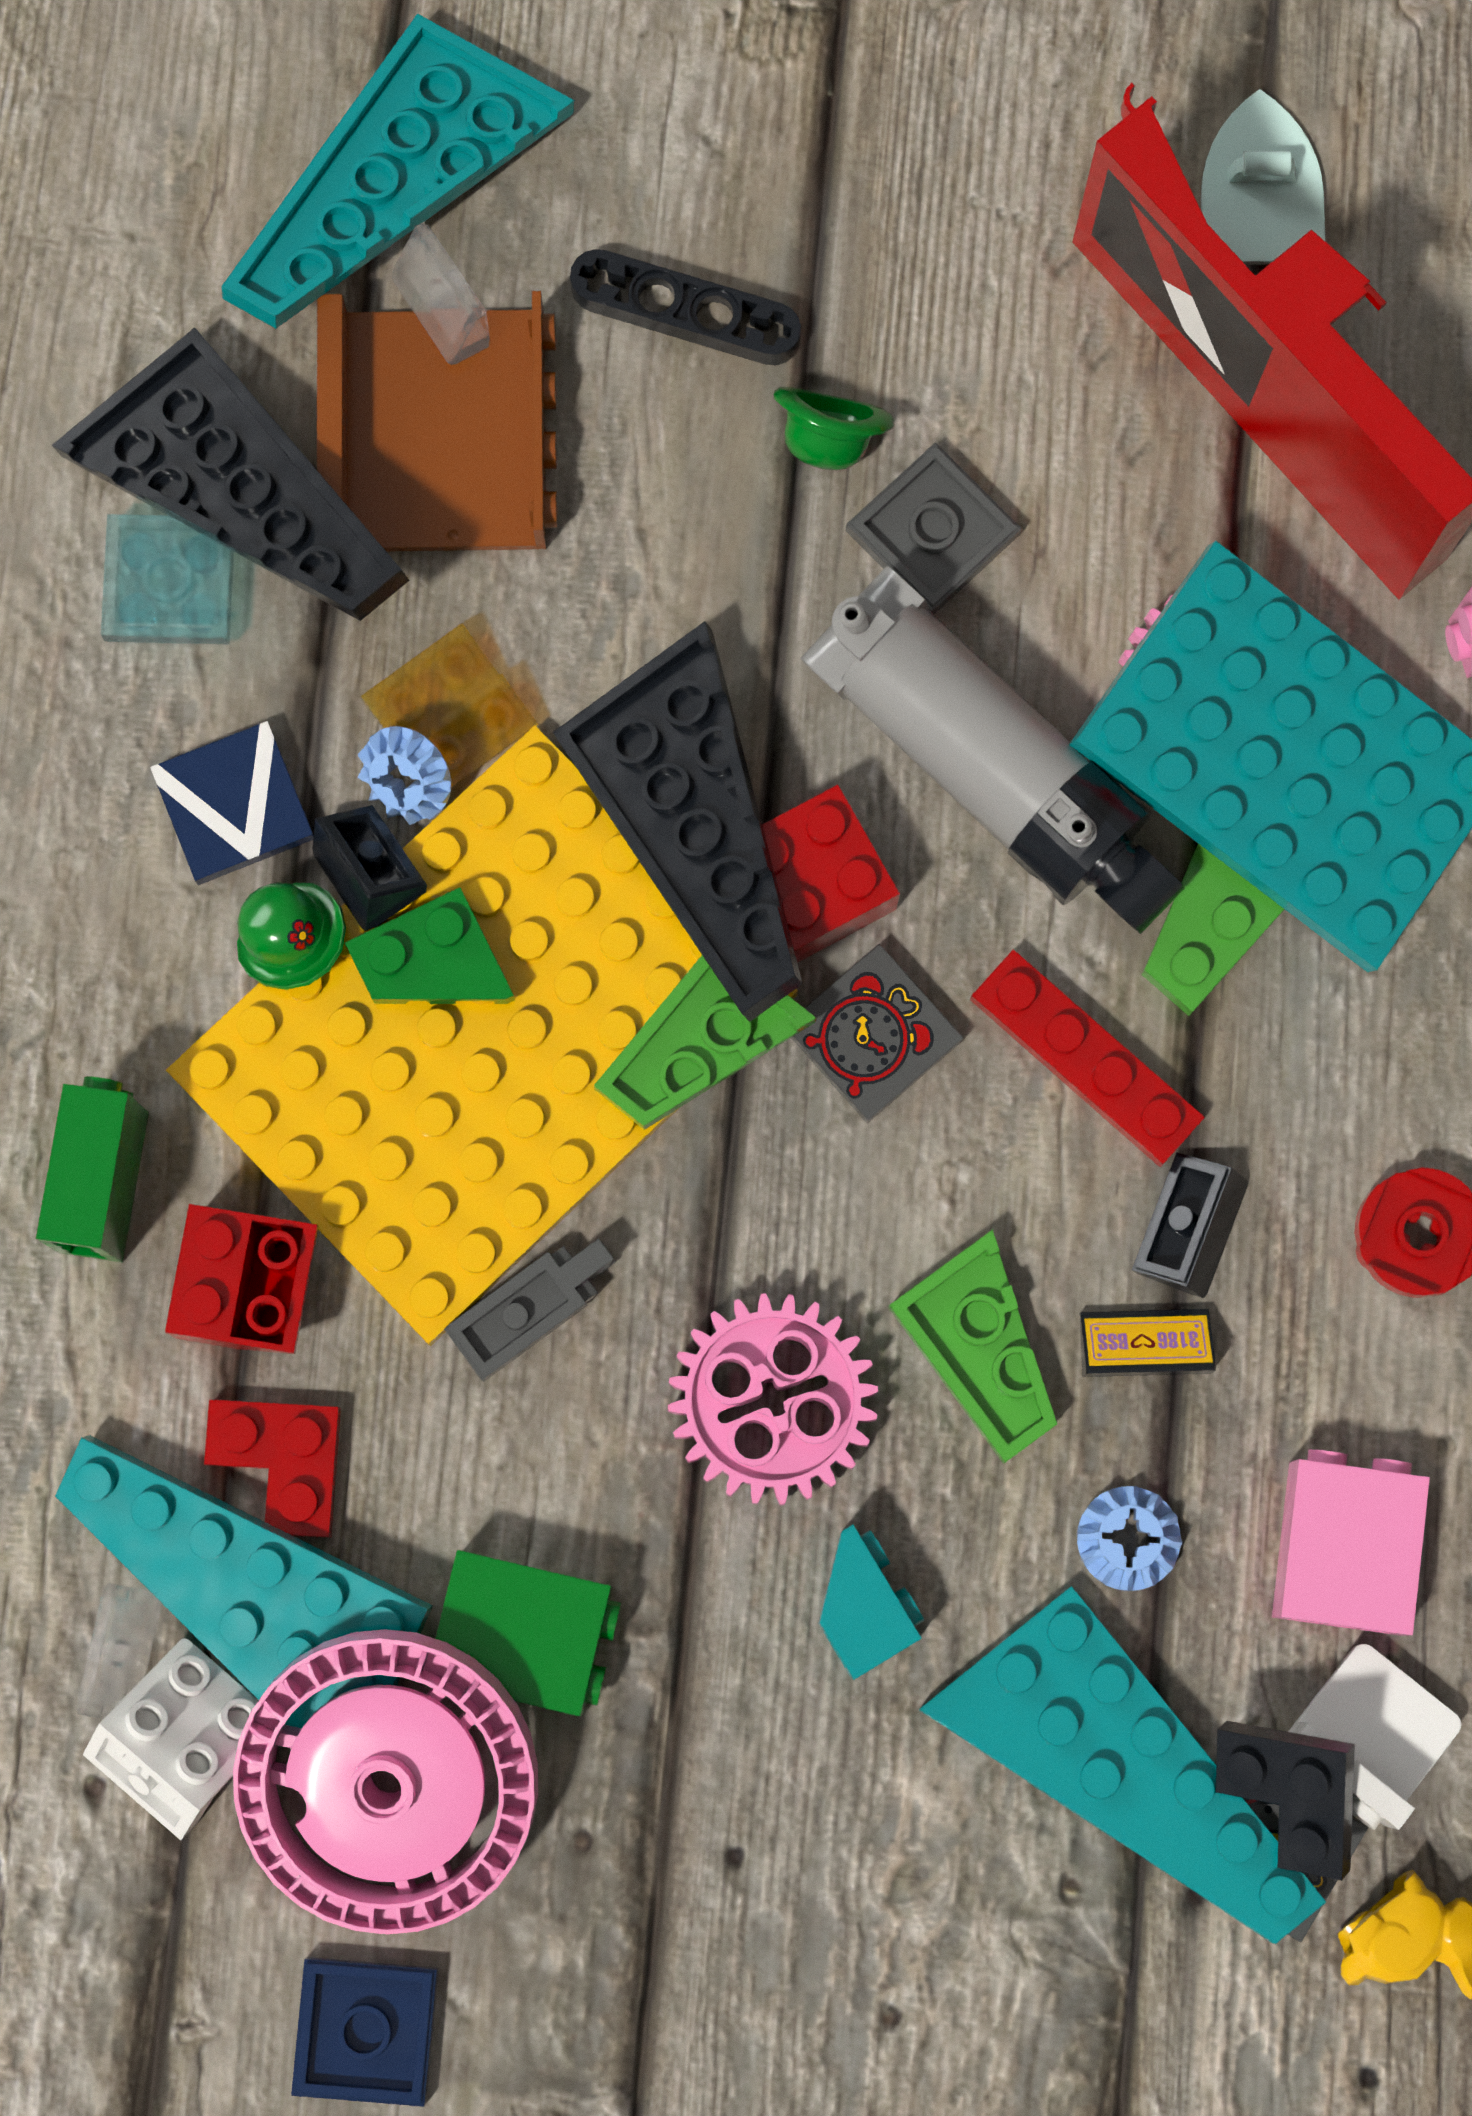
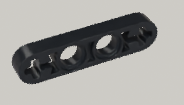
M593 249L586 251L577 257L571 266L570 283L573 297L580 307L590 312L765 365L776 366L786 363L795 356L799 349L801 338L799 317L792 308L783 303L607 250ZM598 270L607 271L608 282L614 286L602 284L598 293L589 291L588 280L584 276L594 278ZM626 277H632L633 280L630 283L628 294L629 302L623 303L621 302V288H626ZM662 285L672 292L674 301L665 311L658 313L650 312L644 309L639 302V296L642 291L648 286ZM712 302L721 303L729 308L733 317L730 323L723 329L709 330L698 321L697 314L700 309ZM742 312L751 313L750 327L746 326L745 339L737 337L741 331ZM772 322L782 324L783 335L787 337H779L774 346L764 343V333L760 331L769 330Z

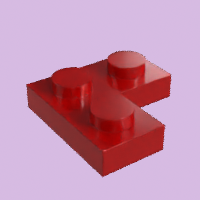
M209 1400L204 1465L269 1469L265 1522L292 1536L332 1538L341 1408L334 1406Z

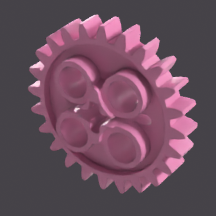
M766 1293L760 1295L758 1312L749 1313L740 1299L734 1300V1320L728 1322L722 1315L713 1311L710 1317L716 1332L710 1337L702 1331L693 1329L691 1337L700 1348L697 1355L688 1352H678L676 1356L677 1360L690 1371L688 1376L669 1378V1385L685 1392V1399L669 1404L668 1412L676 1415H686L688 1420L687 1423L681 1425L673 1432L675 1439L694 1437L696 1444L690 1449L685 1459L688 1463L698 1461L704 1457L710 1461L703 1480L707 1483L715 1479L722 1472L729 1476L726 1495L730 1497L744 1483L751 1485L752 1504L757 1505L765 1488H773L779 1505H785L788 1487L794 1485L797 1486L802 1496L809 1500L812 1498L811 1479L817 1476L824 1484L832 1488L836 1485V1481L830 1466L836 1462L842 1467L852 1470L856 1465L852 1456L846 1451L848 1444L867 1447L870 1442L856 1427L857 1423H868L877 1419V1413L862 1407L861 1400L877 1394L878 1386L859 1383L858 1376L872 1367V1361L863 1359L852 1361L850 1354L859 1344L860 1338L854 1336L840 1342L835 1335L839 1330L842 1319L837 1316L826 1325H820L816 1322L819 1314V1304L816 1302L802 1316L795 1314L794 1296L790 1294L786 1297L781 1311H772L770 1300ZM787 1341H796L803 1344L810 1353L811 1362L808 1368L797 1375H788L780 1371L773 1359L774 1351L780 1344ZM727 1363H735L746 1369L750 1376V1384L745 1393L738 1397L729 1398L722 1396L716 1391L712 1379L715 1371L720 1366ZM817 1376H825L828 1380V1384L823 1388L806 1392L784 1401V1414L773 1417L769 1408H761L728 1423H721L718 1420V1415L722 1411L759 1400L763 1394L762 1385L766 1383H773L777 1391H784ZM816 1401L823 1403L829 1408L832 1413L833 1424L827 1433L822 1436L813 1437L806 1435L800 1430L796 1423V1412L803 1404ZM755 1423L762 1425L768 1429L772 1436V1448L762 1458H745L735 1447L734 1440L737 1432L747 1424Z

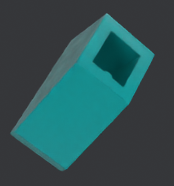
M854 1525L844 1529L839 1535L818 1621L852 1680L857 1679L922 1639L915 1626L925 1621L907 1589L902 1587L894 1592L883 1575L881 1569L888 1566L890 1561L872 1531L869 1530L860 1536Z

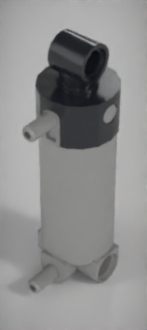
M886 566L859 596L847 598L837 606L833 612L832 625L800 659L843 700L847 698L999 840L1008 849V854L1030 875L1043 882L1051 890L1054 898L1062 905L1068 904L1087 886L1093 885L1096 888V894L1134 930L1142 934L1185 889L1179 880L1139 844L1137 846L1133 844L1134 836L1146 823L1151 812L1143 804L1133 799L1119 785V782L1109 776L1093 761L1088 760L1069 745L1071 741L929 610L930 607L926 600L894 570Z

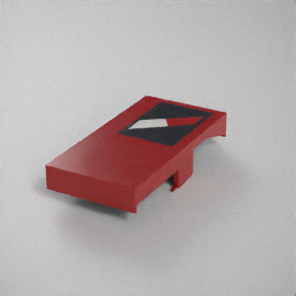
M1131 82L1125 90L1120 108L1123 120L1096 142L1072 243L1395 597L1400 600L1449 558L1471 524L1472 478L1331 326L1364 297L1378 311L1387 302L1369 284L1370 280L1312 229L1255 276L1207 224L1154 114L1157 101L1151 96L1139 107L1134 108L1130 99L1132 98L1135 85Z

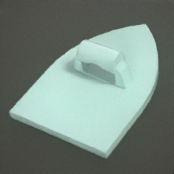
M1261 89L1248 97L1220 128L1207 156L1201 185V211L1207 224L1245 265H1269L1311 229L1325 241L1324 191L1317 157L1310 141L1294 118L1276 100Z

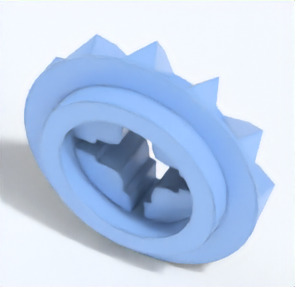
M400 726L383 728L372 735L364 748L358 753V757L363 763V768L357 778L368 783L372 789L368 801L380 800L386 806L387 818L401 815L411 825L422 819H432L447 804L451 793L449 768L438 748L419 732ZM398 767L401 775L410 776L411 779L416 780L406 788L403 780L394 778L390 772Z
M1136 1486L1113 1488L1097 1496L1083 1512L1077 1531L1079 1554L1088 1571L1101 1583L1123 1591L1146 1589L1161 1581L1174 1569L1183 1543L1178 1517L1160 1495ZM1130 1510H1134L1133 1520L1136 1521L1137 1531L1147 1533L1148 1537L1157 1538V1543H1147V1546L1136 1547L1134 1557L1131 1558L1130 1567H1126L1127 1556H1124L1123 1545L1113 1543L1112 1539H1102V1533L1111 1534L1113 1531L1124 1529L1126 1519H1129Z

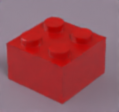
M838 784L762 824L797 963L897 910L900 893Z

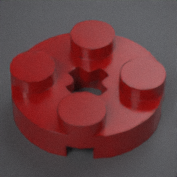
M1421 1167L1410 1169L1406 1172L1395 1173L1367 1194L1358 1210L1354 1230L1358 1261L1380 1285L1399 1295L1422 1298L1438 1296L1448 1292L1472 1275L1471 1190L1455 1176L1433 1168ZM1420 1216H1424L1431 1220L1429 1231L1437 1235V1240L1434 1245L1425 1243L1418 1250L1409 1244L1410 1236L1404 1233V1226L1406 1222L1414 1224L1420 1219Z

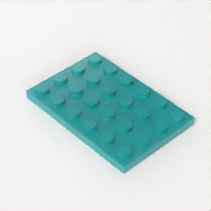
M1217 541L1208 545L1069 744L1367 973L1378 970L1472 829V739Z

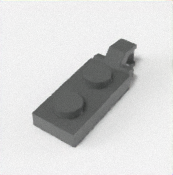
M600 1238L574 1257L570 1255L565 1246L553 1254L547 1252L446 1326L444 1330L479 1378L485 1382L588 1306L587 1302L598 1294L591 1281L615 1264L616 1260Z

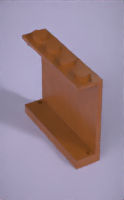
M532 291V310L347 312L342 294H324L317 299V471L386 552L546 549V528H557L558 526L557 491H546V469H557L556 431H545V410H556L557 408L556 372H545V351H556L555 313H544L541 291Z

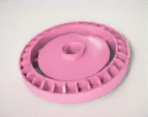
M387 1629L354 1632L325 1641L297 1657L274 1678L250 1712L238 1741L233 1768L234 1803L241 1832L254 1859L272 1883L298 1906L324 1921L354 1931L386 1935L419 1932L448 1923L475 1908L501 1884L512 1869L533 1823L538 1798V1761L531 1732L517 1703L499 1679L475 1658L447 1642L415 1632ZM373 1675L402 1677L432 1688L427 1694L395 1685H371L352 1689L336 1696L321 1706L302 1728L285 1725L290 1715L310 1696L331 1684L354 1677ZM445 1696L449 1697L464 1711L459 1718L441 1703ZM475 1724L483 1734L493 1755L498 1776L499 1805L495 1825L490 1835L476 1853L461 1866L452 1870L449 1860L468 1841L478 1822L484 1803V1767L480 1752L469 1732V1729ZM278 1746L292 1748L287 1764L275 1762ZM386 1771L393 1774L398 1779L401 1790L395 1793H387L380 1790L374 1784L371 1773ZM276 1784L293 1788L303 1796L306 1803V1814L301 1820L296 1822V1827L309 1846L330 1865L352 1876L371 1881L394 1882L395 1887L368 1884L346 1877L320 1861L304 1846L292 1830L281 1807ZM432 1872L433 1880L420 1884L415 1883L414 1878Z

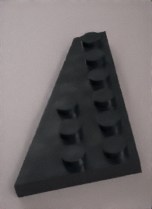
M195 327L52 444V447L61 457L359 621L364 619L410 581L397 563Z

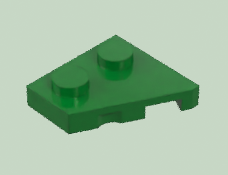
M460 887L345 942L375 1004H406L408 1001H427L430 1004H456V1001H494L495 1004H508L515 1000L513 992Z

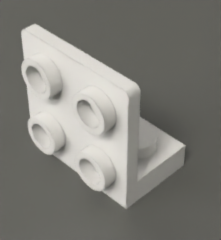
M183 1638L98 1724L83 1756L178 1839L182 1840L199 1822L213 1797L233 1777L239 1738L250 1712L259 1700L190 1640Z

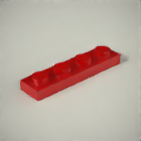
M1014 949L971 995L970 1001L1159 1167L1168 1160L1205 1118Z

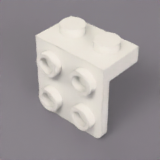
M1359 1644L1351 1649L1288 1732L1355 1744L1352 1815L1373 1830L1380 1823L1386 1827L1399 1830L1415 1810L1407 1802L1408 1798L1459 1733L1461 1721L1457 1714L1376 1649L1367 1644Z

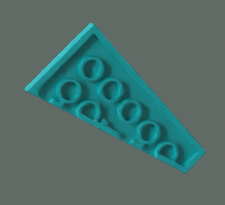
M91 1435L81 1437L55 1495L258 1700L279 1673L297 1657L321 1643L354 1632L383 1629L421 1634L433 1608V1605ZM384 1675L362 1676L331 1684L310 1696L290 1715L285 1725L302 1728L321 1706L336 1696L364 1686H397L401 1677Z

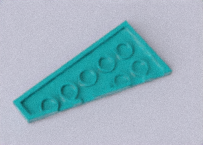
M417 13L221 286L222 298L277 329L574 113L575 100Z
M1072 1586L919 1709L920 1712L952 1731L985 1755L1002 1764L1026 1780V1782L1196 1892L1205 1900L1272 1944H1277L1326 1903L1325 1899L1304 1873L1277 1868L1278 1841L1242 1797L1216 1793V1764Z

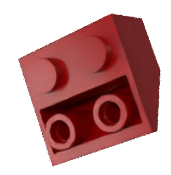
M189 1204L165 1333L179 1340L234 1349L295 1354L319 1226L317 1224Z

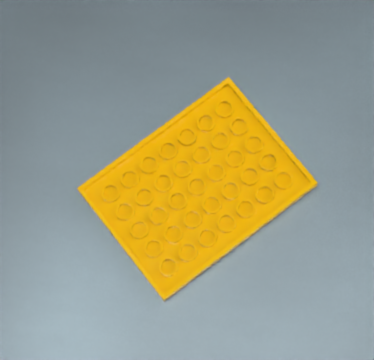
M535 725L402 848L427 884L426 893L380 924L389 922L460 887L513 992L514 1001L508 1004H495L494 1001H456V1004H430L427 1001H408L406 1004H375L345 945V942L370 930H362L344 903L340 906L346 925L343 950L329 972L310 985L288 990L266 987L258 983L166 1069L171 1077L310 1222L319 1226L318 1230L430 1347L446 1332L444 1330L446 1326L475 1305L677 1111L675 1110L644 1130L595 1091L594 1085L702 954L576 766ZM795 989L788 996L794 999L798 995V990Z

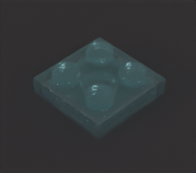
M107 514L101 636L104 641L230 645L234 551L170 516Z

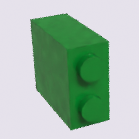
M86 1076L83 1080V1086L63 1084L36 1233L38 1241L60 1254L123 1263L149 1112L133 1098L134 1093L122 1090L123 1083L119 1081Z
M457 1550L435 1639L447 1642L475 1658L499 1679L516 1702L575 1716H583L585 1704L598 1706L607 1667L596 1665V1657L600 1640L613 1641L622 1602L610 1600L613 1589L610 1585Z

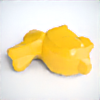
M1413 1869L1400 1875L1393 1881V1889L1376 1902L1368 1911L1357 1914L1337 1934L1345 1953L1341 1963V1976L1348 1985H1359L1366 1979L1384 1984L1415 1980L1435 1961H1438L1449 1967L1462 1993L1472 2000V1903L1464 1897H1459L1444 1905L1436 1893L1425 1887L1424 1882Z

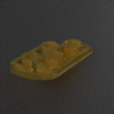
M463 623L457 625L359 696L382 728L391 726L406 727L428 738L438 748L447 763L451 776V788L521 738L534 725H539L503 674H499Z

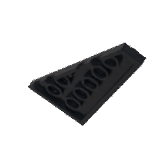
M704 621L553 733L742 1015L751 1022L803 983L712 629Z

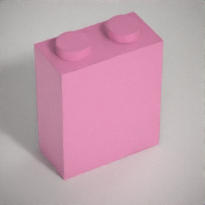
M1310 1449L1308 1450L1307 1460L1298 1459L1289 1462L1272 1618L1399 1636L1413 1635L1430 1477L1411 1475L1412 1463L1390 1459H1373L1372 1469L1346 1466L1347 1454Z

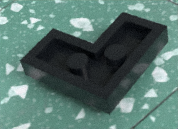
M1226 1721L1217 1729L1216 1793L1279 1805L1277 1868L1341 1881L1350 1872L1355 1744Z

